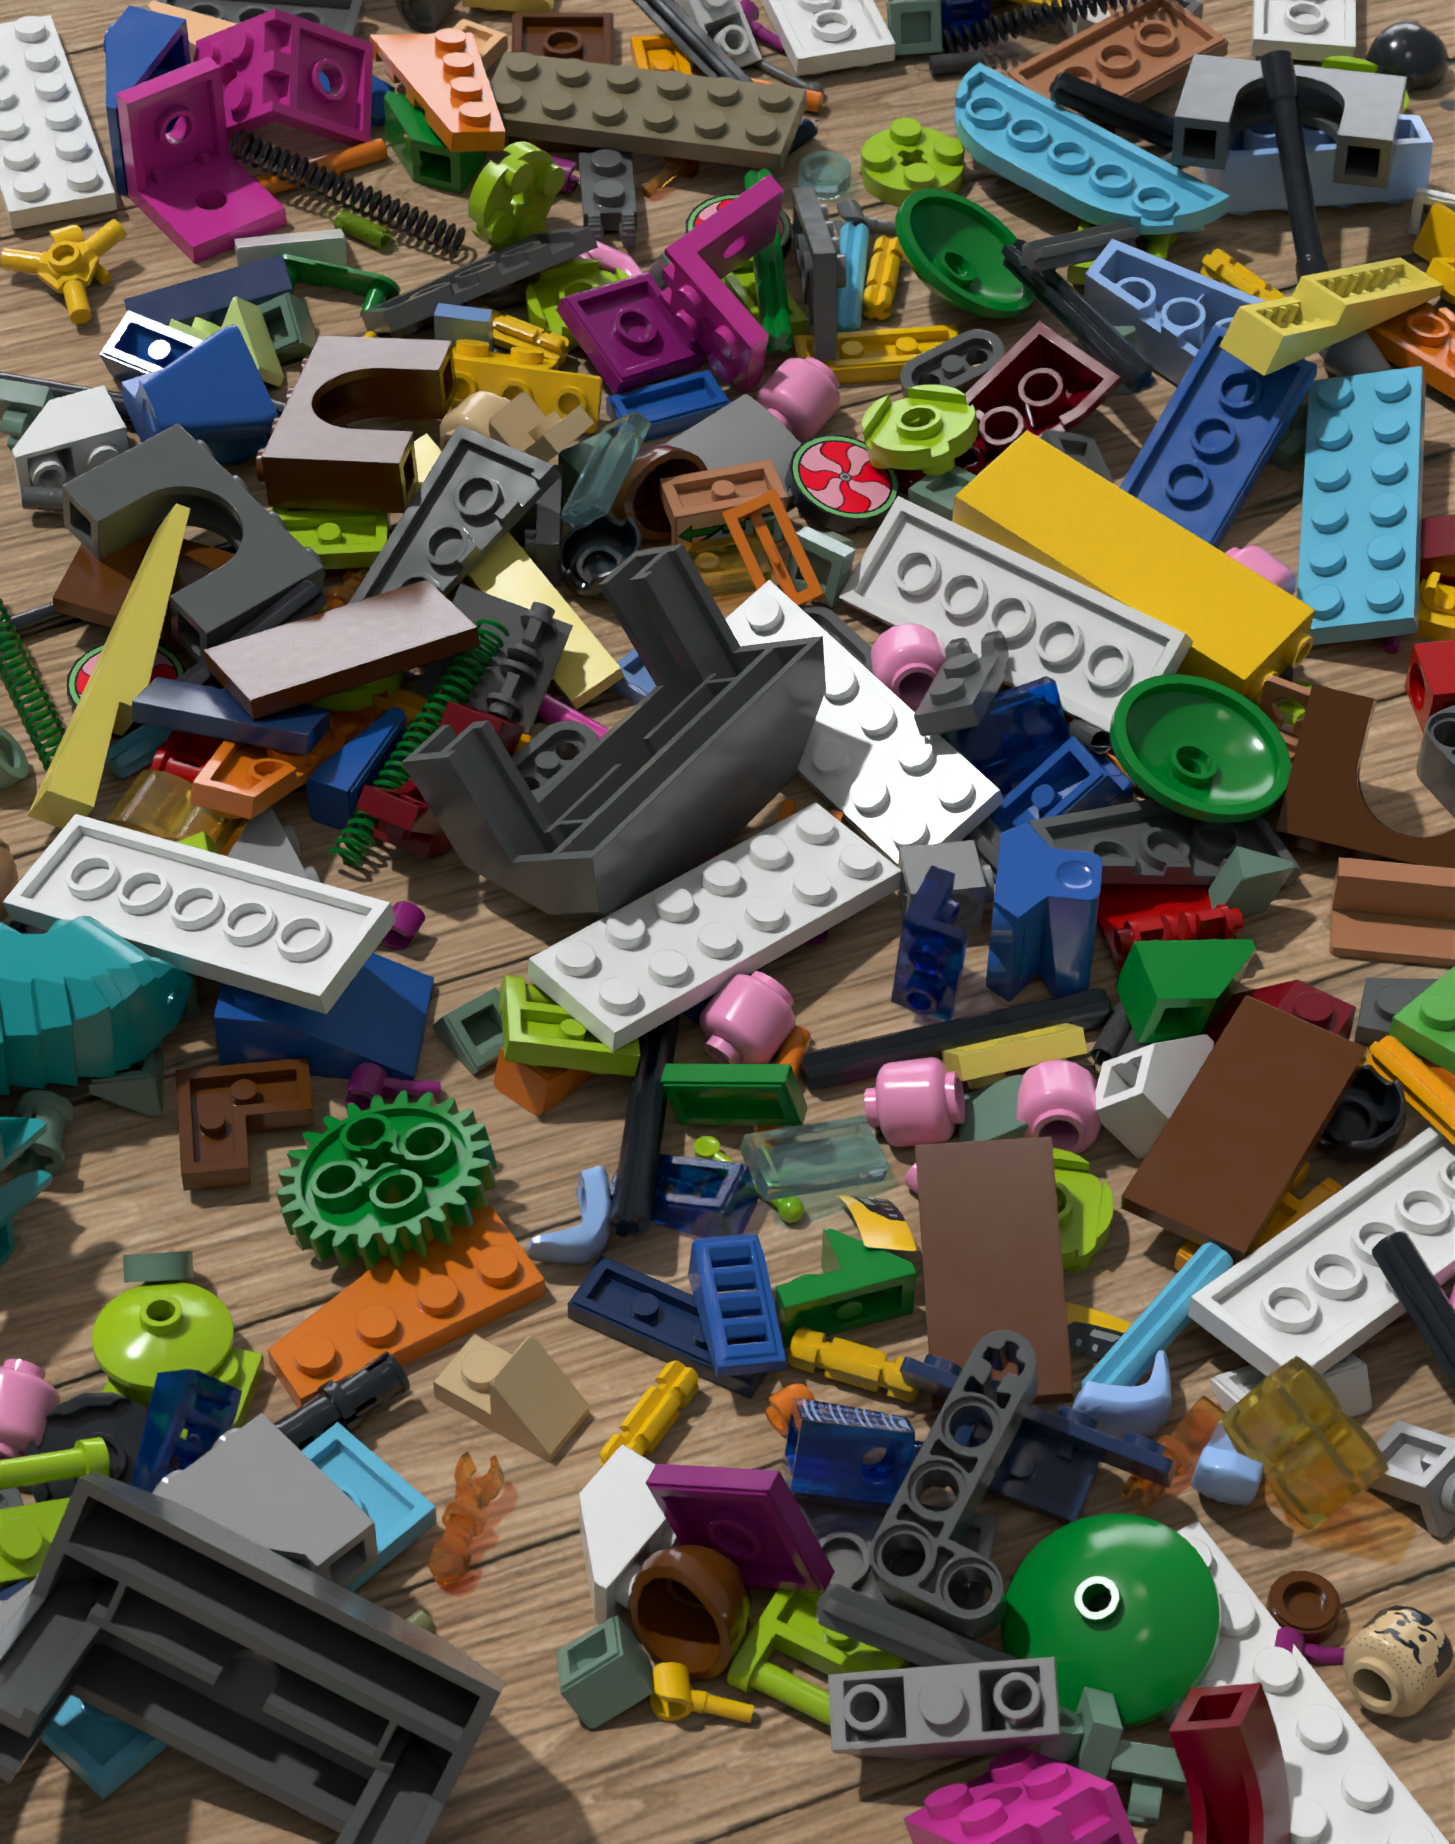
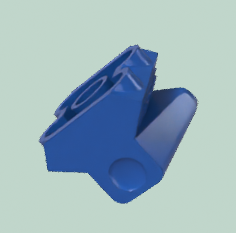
M234 324L221 328L163 369L121 382L124 404L141 443L179 423L195 440L200 439L208 445L215 460L220 465L242 464L249 460L252 454L259 452L260 448H266L268 440L265 435L271 433L273 420L275 417H278L276 408L238 326Z
M1028 822L1001 833L985 985L987 988L1010 1003L1039 973L1053 997L1089 990L1103 865L1099 855L1092 852L1051 848Z

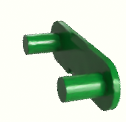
M282 254L292 289L295 282H300L318 287L325 285L353 291L355 295L366 297L361 312L394 298L401 292L399 285L395 281L381 274Z

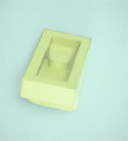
M234 297L222 327L195 317L191 327L171 319L168 327L203 341L221 328L233 324L238 326L262 380L281 387L284 375L263 314L257 305Z

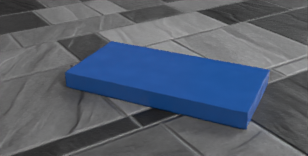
M1214 324L1119 488L1218 549L1317 375V365L1301 359L1263 376L1219 347L1228 329Z

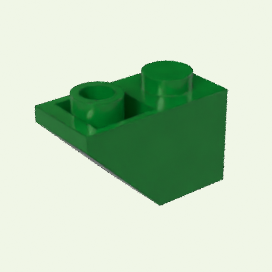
M388 91L384 96L386 140L412 181L462 194L485 161L486 151L451 152L425 121L424 109L419 106L413 107L406 99V95Z
M1253 940L1134 941L1115 983V987L1137 1042L1158 1043L1202 1035L1230 996L1236 992L1256 950Z

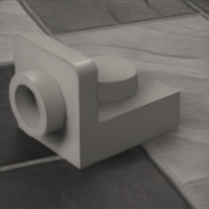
M1398 1420L1357 1463L1362 1483L1369 1488L1420 1505L1429 1534L1445 1538L1455 1527V1439Z

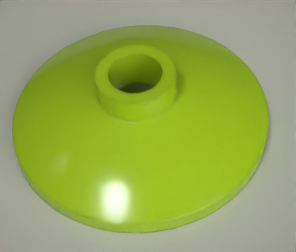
M178 1281L146 1283L119 1294L102 1309L92 1330L93 1352L101 1369L119 1384L144 1392L177 1391L204 1381L225 1363L234 1342L233 1321L224 1303L204 1288Z

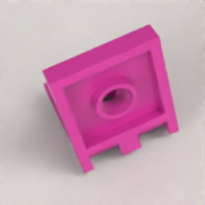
M276 8L196 41L193 62L210 56L221 69L228 139L234 137L237 131L242 128L246 133L276 121L351 147L371 141L373 43ZM320 71L329 80L330 93H327L320 83Z
M210 56L116 93L129 199L194 264L235 248L234 239L263 236L287 225L285 207L229 154L221 69ZM180 116L175 123L174 129L165 133L169 122L175 117ZM209 207H219L216 210H205Z
M770 174L665 248L664 254L671 263L662 269L661 277L668 288L659 294V299L673 314V321L678 331L687 341L691 343L697 341L709 355L708 360L715 374L725 383L732 382L743 395L761 381L769 334L721 279L775 241L784 189Z
M1026 1748L1014 1749L997 1756L989 1763L988 1772L966 1784H951L934 1791L925 1799V1807L903 1819L913 1844H1138L1114 1783Z

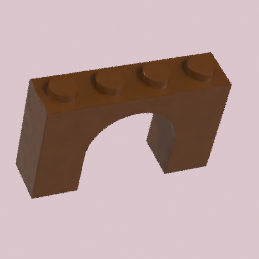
M319 335L310 356L304 357L302 360L300 377L295 387L288 389L286 406L281 417H275L273 420L271 437L266 448H260L257 455V479L259 483H265L269 507L404 513L419 482L413 432L342 428V426L358 420L376 417L443 419L448 413L457 391L452 341Z
M1312 684L1276 831L1290 834L1288 846L1324 854L1326 843L1350 848L1349 858L1387 862V858L1414 865L1455 868V828L1432 837H1414L1401 834L1384 825L1372 813L1364 799L1360 784V767L1377 700Z

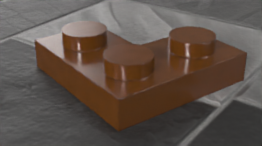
M308 1058L176 1070L180 1162L184 1191L250 1185L248 1132L314 1126Z

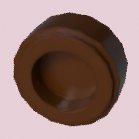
M1291 1571L1280 1576L1271 1585L1265 1608L1281 1628L1291 1627L1298 1630L1304 1635L1307 1644L1318 1645L1325 1642L1334 1633L1341 1603L1339 1594L1332 1583L1321 1575L1309 1571Z

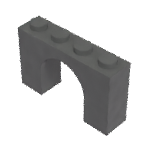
M1194 54L1174 116L1171 164L1225 170L1232 143L1238 134L1253 126L1273 123L1271 109L1266 100L1260 61ZM1294 65L1299 93L1298 109L1301 125L1318 129L1329 135L1337 143L1333 183L1387 189L1402 124L1407 77Z
M179 423L62 485L64 526L99 561L156 531L176 503L190 508L186 526L212 531L225 538L237 550L236 554L225 565L170 595L171 635L197 662L205 657V649L223 644L302 581H311L323 593L325 568L318 554L310 547L304 548L287 531L280 516L274 511H267L251 495L245 482L237 475L231 476L215 460L208 445L200 439L195 440Z

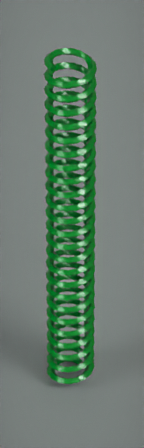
M0 598V611L2 612L0 614V643H2L0 645V652H6L0 656L1 681L4 683L5 689L9 693V698L13 701V706L17 710V714L26 728V733L30 737V742L34 745L39 760L43 763V768L47 772L52 762L49 761V758L53 757L58 749V746H54L60 744L66 730L62 728V721L57 719L58 713L53 710L54 704L49 701V695L45 693V686L40 684L41 678L36 675L37 670L32 666V660L28 658V652L24 649V643L20 641V635L15 632L16 627L12 624L11 617L7 615V609L3 607V601ZM11 660L6 665L2 664L3 661ZM8 669H14L10 674L6 673ZM20 677L15 682H11L12 678ZM23 686L19 691L15 690L16 687ZM20 695H27L23 700L19 699ZM41 697L44 698V700H42V701H37V700L40 699ZM33 703L28 708H23L24 704ZM46 705L48 706V709L41 710ZM37 712L32 717H28V713ZM50 714L52 715V718H47V719H45V720H42V719L46 718L47 716H49ZM42 720L36 726L32 725L33 722ZM54 723H56V727H51V728H49V729H46V728L50 727L51 725H53ZM46 729L40 735L36 734L38 730ZM58 732L61 733V736H55V737H53V738H50V737L54 736L55 734H57ZM50 738L45 743H40L42 739ZM54 747L49 752H45L46 748Z
M491 619L476 621L475 625L478 627L480 644L492 652H489L482 646H478L475 649L466 651L469 657L462 656L463 653H460L452 659V666L446 668V675L440 677V684L434 686V694L428 696V703L421 707L422 713L416 714V722L411 723L409 726L410 732L404 733L403 741L399 742L396 746L397 751L391 753V760L385 762V770L379 772V780L373 781L372 786L378 787L381 784L383 788L396 789L411 778L408 772L403 769L405 767L402 761L396 760V757L399 755L404 760L423 743L421 739L427 740L432 735L428 730L433 733L438 730L439 725L433 720L438 723L441 722L443 714L438 710L445 712L447 706L445 701L461 704L468 703L466 695L474 693L472 685L480 684L478 676L486 674L484 667L492 665L490 657H497L496 648L504 646L499 635L480 627L482 624H489L500 629L505 636H510L505 626ZM485 634L495 639L498 643L490 640ZM473 653L479 655V656L482 657L485 661L479 659V658H478L477 656H475ZM458 661H460V663H461L463 666H459V665H456V664H457ZM468 663L474 665V666L477 667L479 670L473 668V667L470 666ZM454 670L456 675H451V671ZM463 673H466L467 675H469L470 677H472L474 680L468 678V677L465 676ZM446 680H448L451 685L444 683ZM455 681L461 683V684L464 685L467 689L463 688L462 686H460V685H459L458 683H456ZM442 689L445 695L439 694V690ZM450 691L456 693V694L459 695L461 698L455 696V695L452 694ZM436 698L439 704L432 703L433 699ZM430 708L434 714L426 712L427 709ZM424 717L427 723L420 722L421 718ZM415 727H418L422 733L414 731ZM411 736L415 742L408 741V738ZM403 746H406L410 752L402 751ZM393 765L397 771L390 770V766ZM384 775H387L391 781L383 779ZM357 809L354 810V818L347 822L348 828L341 831L342 838L335 840V848L329 849L328 855L333 856L337 852L347 863L355 867H361L364 865L361 857L370 856L367 847H376V842L372 836L375 830L373 826L376 819L374 816L372 817V815ZM362 813L367 820L359 818V814ZM356 823L360 829L353 828L352 825ZM347 833H350L354 839L347 838ZM344 843L348 849L340 848V844Z

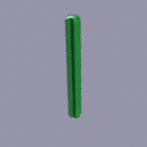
M765 168L759 172L750 170L744 177L745 191L770 174L773 177V174ZM778 221L775 241L753 256L760 325L769 334L766 351L771 354L777 350L787 352L793 345Z

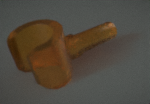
M663 156L668 164L641 188L642 194L648 199L651 198L678 175L684 179L695 177L699 171V161Z

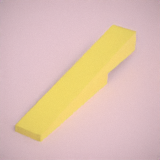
M1402 258L1305 275L1301 277L1292 296L1239 306L1219 347L1263 376H1266L1438 297L1443 284Z
M427 433L414 441L419 482L412 499L442 452ZM509 532L463 579L468 587L528 609L531 608L533 602L546 604L555 610L553 618L573 625L551 683L575 710L625 677L621 667Z
M176 503L156 530L29 810L28 817L63 829L75 814L87 817L94 808L111 735L115 733L123 736L134 722L132 721V701L149 685L190 508Z

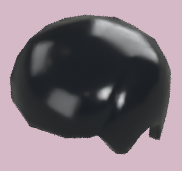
M1397 22L1388 26L1376 37L1365 60L1378 66L1376 74L1407 77L1406 91L1410 93L1412 90H1430L1441 82L1447 70L1449 56L1444 42L1434 32L1416 23Z
M606 513L599 514L591 523L574 527L560 541V560L557 564L565 584L580 596L595 600L606 599L598 584L635 551L645 550L643 536L632 517H628L625 523L614 520Z
M1372 1065L1362 1066L1315 1146L1330 1158L1341 1163H1371L1390 1152L1405 1128L1407 1117L1404 1088L1400 1080L1391 1082L1381 1076Z

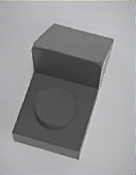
M554 465L561 477L508 532L521 547H525L526 554L536 563V566L554 587H560L561 574L557 563L560 560V541L562 539L563 476L562 465Z

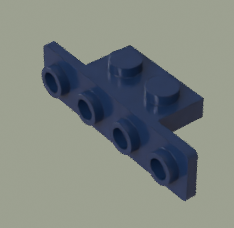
M927 1354L923 1362L905 1356L899 1370L907 1386L946 1401L963 1368L942 1357ZM993 1380L994 1391L990 1399L998 1405L996 1391L1001 1381ZM1031 1405L986 1493L1064 1524H1069L1081 1518L1102 1463L1167 1488L1170 1487L1175 1475L1173 1460L1163 1456L1166 1450L1164 1446L1145 1436L1126 1432L1123 1440L1096 1430L1098 1422L1078 1410L1059 1406L1056 1414ZM976 1422L966 1423L958 1428L954 1441L968 1448L978 1447L989 1439L992 1432L983 1424Z

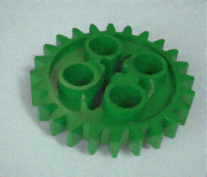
M401 1091L394 1103L389 1105L384 1104L379 1094L373 1096L370 1109L361 1111L353 1103L347 1104L348 1117L342 1121L326 1115L323 1117V1121L327 1130L323 1134L315 1132L303 1133L302 1136L307 1149L289 1150L287 1156L291 1167L279 1170L278 1173L283 1186L276 1190V1195L282 1208L280 1210L289 1234L296 1236L300 1249L304 1251L313 1247L317 1260L320 1262L336 1254L340 1268L346 1269L358 1256H361L367 1270H373L381 1256L390 1255L395 1267L401 1266L404 1252L414 1249L423 1258L428 1257L429 1248L427 1242L433 1239L450 1245L454 1242L449 1229L453 1225L471 1228L474 1225L470 1209L488 1207L489 1203L485 1190L496 1188L497 1183L493 1169L497 1168L498 1165L484 1123L477 1124L472 1109L469 1108L459 1112L456 1101L453 1098H449L436 1106L432 1092L425 1093L416 1104L410 1103L407 1091Z

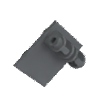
M460 584L453 604L474 624L480 619L495 620L505 626L510 635L505 636L495 626L489 624L481 625L480 628L488 629L499 635L504 646L496 648L497 657H490L492 665L484 667L486 674L478 676L480 684L472 685L474 693L466 695L468 703H465V705L473 706L525 727L523 733L529 735L573 625L553 618L555 610L546 604L533 602L531 608L528 609ZM485 634L490 640L498 643L495 639ZM480 644V646H482L484 649L488 650L489 652H492L490 649ZM464 652L462 655L469 657L466 652ZM473 653V654H474L475 656H477L479 659L485 661L482 657H480L479 655ZM458 655L427 664L415 693L426 698L434 694V686L440 684V677L446 675V668L452 666V659ZM458 661L457 664H456V665H459V666H463V665L460 663V661ZM468 663V664H469L470 666H472L473 668L479 670V669H478L477 667H475L474 665ZM454 670L451 671V675H456ZM463 673V674H464L465 676H467L468 678L474 680L472 677H470V676L467 675L466 673ZM446 680L444 683L451 685L448 680ZM455 681V682L458 683L460 686H462L463 688L467 689L464 685H462L461 683ZM440 689L438 693L445 695L442 689ZM450 691V692H451L452 694H454L455 696L461 698V697H460L459 695H457L456 693Z

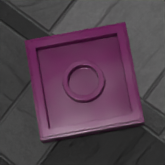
M649 272L563 297L556 309L614 395L699 368L708 355L697 341L693 343L687 341L678 331L673 321V314L659 299L662 289Z
M673 1464L655 1465L646 1481V1485L681 1545H698L712 1548L728 1557L742 1570L748 1585L752 1587L825 1592L835 1571L780 1471Z

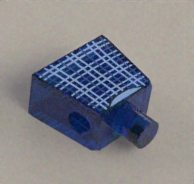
M793 1397L782 1468L791 1492L892 1504L924 1441L915 1440V1431L906 1417ZM874 1448L886 1449L885 1456L880 1461L872 1464L862 1462L863 1457ZM939 1485L933 1487L946 1488L947 1486Z

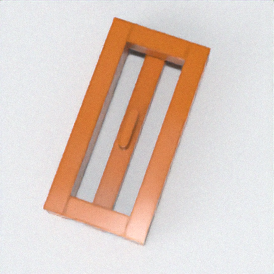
M776 488L722 513L757 590L766 583V580L739 523L740 520L748 516L754 525L784 593L798 606L806 605L812 601L816 603L826 598ZM770 506L808 586L807 589L798 593L760 512Z

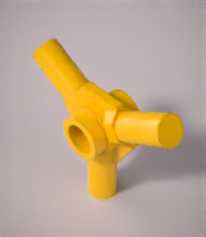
M112 219L84 242L60 241L52 245L47 252L43 251L42 253L5 248L1 255V267L3 270L37 274L40 280L57 293L64 294L70 321L77 325L85 324L92 317L85 289L92 281L100 262L99 258L124 239L127 234L123 226L117 220Z

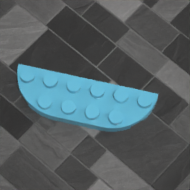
M980 62L964 76L958 87L954 113L955 129L961 143L973 156V159L977 163L986 166L1082 220L1097 226L1126 220L1130 227L1136 226L1140 234L1159 235L1197 232L1204 225L1221 218L1228 212L1230 198L1228 194Z

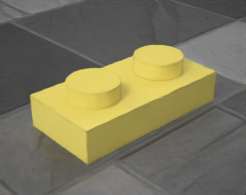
M1065 1023L941 1051V1056L949 1072L957 1071L961 1081H967L968 1088L977 1089L1006 1078L1007 1071L1024 1067L1031 1068L1044 1061H1068V1057L1088 1052L1083 1027Z

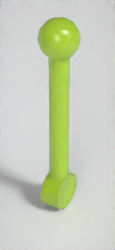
M702 1136L695 1141L694 1157L699 1163L705 1165L715 1163L777 1207L783 1221L796 1223L802 1219L805 1208L800 1199L784 1197L720 1151V1143L716 1138Z

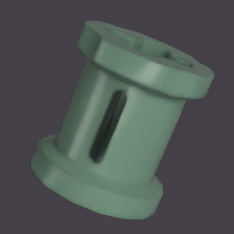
M48 1090L25 1092L15 1102L14 1117L39 1119L46 1123L47 1131L7 1167L19 1176L33 1171L44 1170L50 1173L53 1178L61 1173L65 1164V1152L61 1145L64 1132L73 1123L75 1116L74 1106L65 1097L58 1096ZM35 1109L38 1110L37 1114H32Z

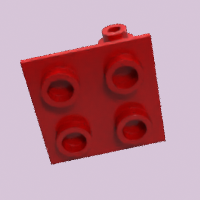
M1115 884L1101 887L1097 922L1120 974L1134 941L1237 939L1235 934L1242 933L1244 930L1240 909H1229L1226 904H1219L1216 908L1212 909L1208 892L1211 885Z

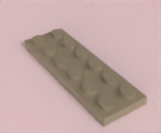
M505 52L490 82V87L505 128V136L760 169L765 168L782 171L807 107L806 89L786 87L781 84L738 81L727 77L713 78L689 75L678 71L665 72L633 68L629 65L584 62L580 59L536 56L526 52Z

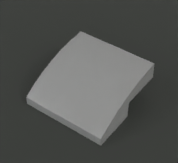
M746 393L664 444L682 448L697 455L704 462L707 470L772 459L788 496L787 507L794 503L796 497L790 488L787 492L785 477L793 452L801 443L773 414Z

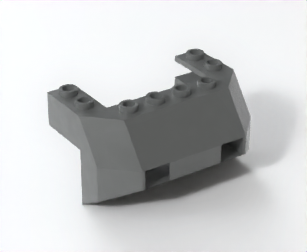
M683 544L635 551L598 584L656 687L537 799H535L489 720L472 722L458 736H456L450 725H442L402 761L403 766L464 866L550 915L595 923L705 863L712 855L718 854L794 779L824 698L826 679L823 636L740 646Z
M93 1472L78 1478L32 1592L0 1634V1779L8 1783L13 1780L64 1704L73 1695L98 1708L104 1714L117 1718L166 1743L172 1749L185 1753L234 1778L240 1784L251 1787L302 1813L308 1819L339 1832L340 1835L335 1844H426L506 1682L445 1639L175 1501Z

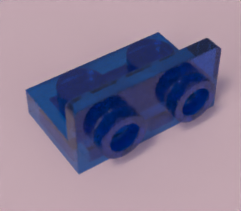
M1048 676L997 693L980 726L940 733V736L1000 790L1002 795L1012 790L1013 783L1027 778L1071 738L1056 681Z
M931 865L903 918L891 1002L907 1007L921 1015H931L949 1021L956 1011L969 935L967 931L954 926L960 909V903L951 900L955 873Z

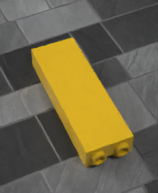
M1028 430L955 495L952 522L1186 633L1194 642L1175 674L1196 676L1214 681L1238 692L1251 702L1255 701L1260 704L1264 682L1268 676L1274 675L1279 677L1288 666L1292 668L1298 667L1312 648L1314 638L1309 633L1315 609Z

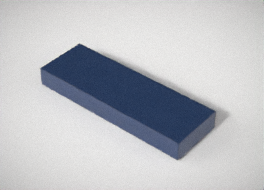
M280 254L125 298L124 303L127 312L131 311L163 325L169 326L171 319L191 327L195 317L215 325L223 324L234 297L241 298L258 306L287 292L294 295L283 255Z
M156 677L132 701V721L305 756L330 730V710L302 704L255 720L225 689Z
M602 1255L598 1258L567 1304L568 1319L667 1363L674 1360L679 1361L686 1367L693 1368L699 1377L748 1399L753 1398L768 1372L716 1377L694 1296ZM742 1316L724 1317L723 1319L740 1318ZM781 1334L782 1343H783L784 1335ZM760 1337L727 1340L728 1345L761 1342Z

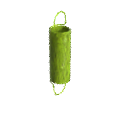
M346 210L336 211L338 215L333 222L335 229H342L344 233L382 250L387 246L390 247L388 244L393 237L389 229Z

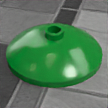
M939 189L915 191L900 205L895 217V227L900 249L920 281L939 299L969 314L990 319L1017 317L1023 314L1033 303L1036 297L1003 265L1005 258L1001 253L1003 247L1006 244L1012 245L1017 238L990 212L967 198Z
M1179 674L1147 678L1136 683L1123 694L1111 718L1110 738L1112 747L1126 774L1149 798L1179 815L1214 823H1236L1251 820L1269 811L1279 801L1287 787L1291 771V761L1287 745L1278 728L1253 702L1222 684L1196 676Z
M1123 1513L1094 1515L1071 1522L1057 1529L1039 1542L1023 1559L1015 1571L1005 1595L1006 1609L1001 1621V1639L1004 1652L1014 1655L1017 1660L1055 1657L1059 1706L1076 1713L1084 1687L1112 1693L1123 1729H1129L1157 1720L1171 1712L1185 1701L1191 1688H1197L1210 1669L1219 1646L1222 1628L1221 1601L1217 1586L1205 1561L1197 1550L1175 1530L1160 1522L1138 1515ZM1099 1594L1111 1595V1602L1103 1611L1092 1612L1088 1610L1089 1603L1095 1596Z

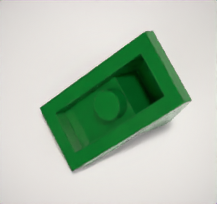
M825 1228L823 1229L821 1256L823 1274L801 1275L789 1283L776 1286L775 1309L780 1333L784 1335L783 1347L786 1348L790 1347V1343L798 1328L804 1327L826 1334L827 1337L913 1314L917 1273L912 1262L882 1249L867 1248L864 1246L863 1241L834 1229Z

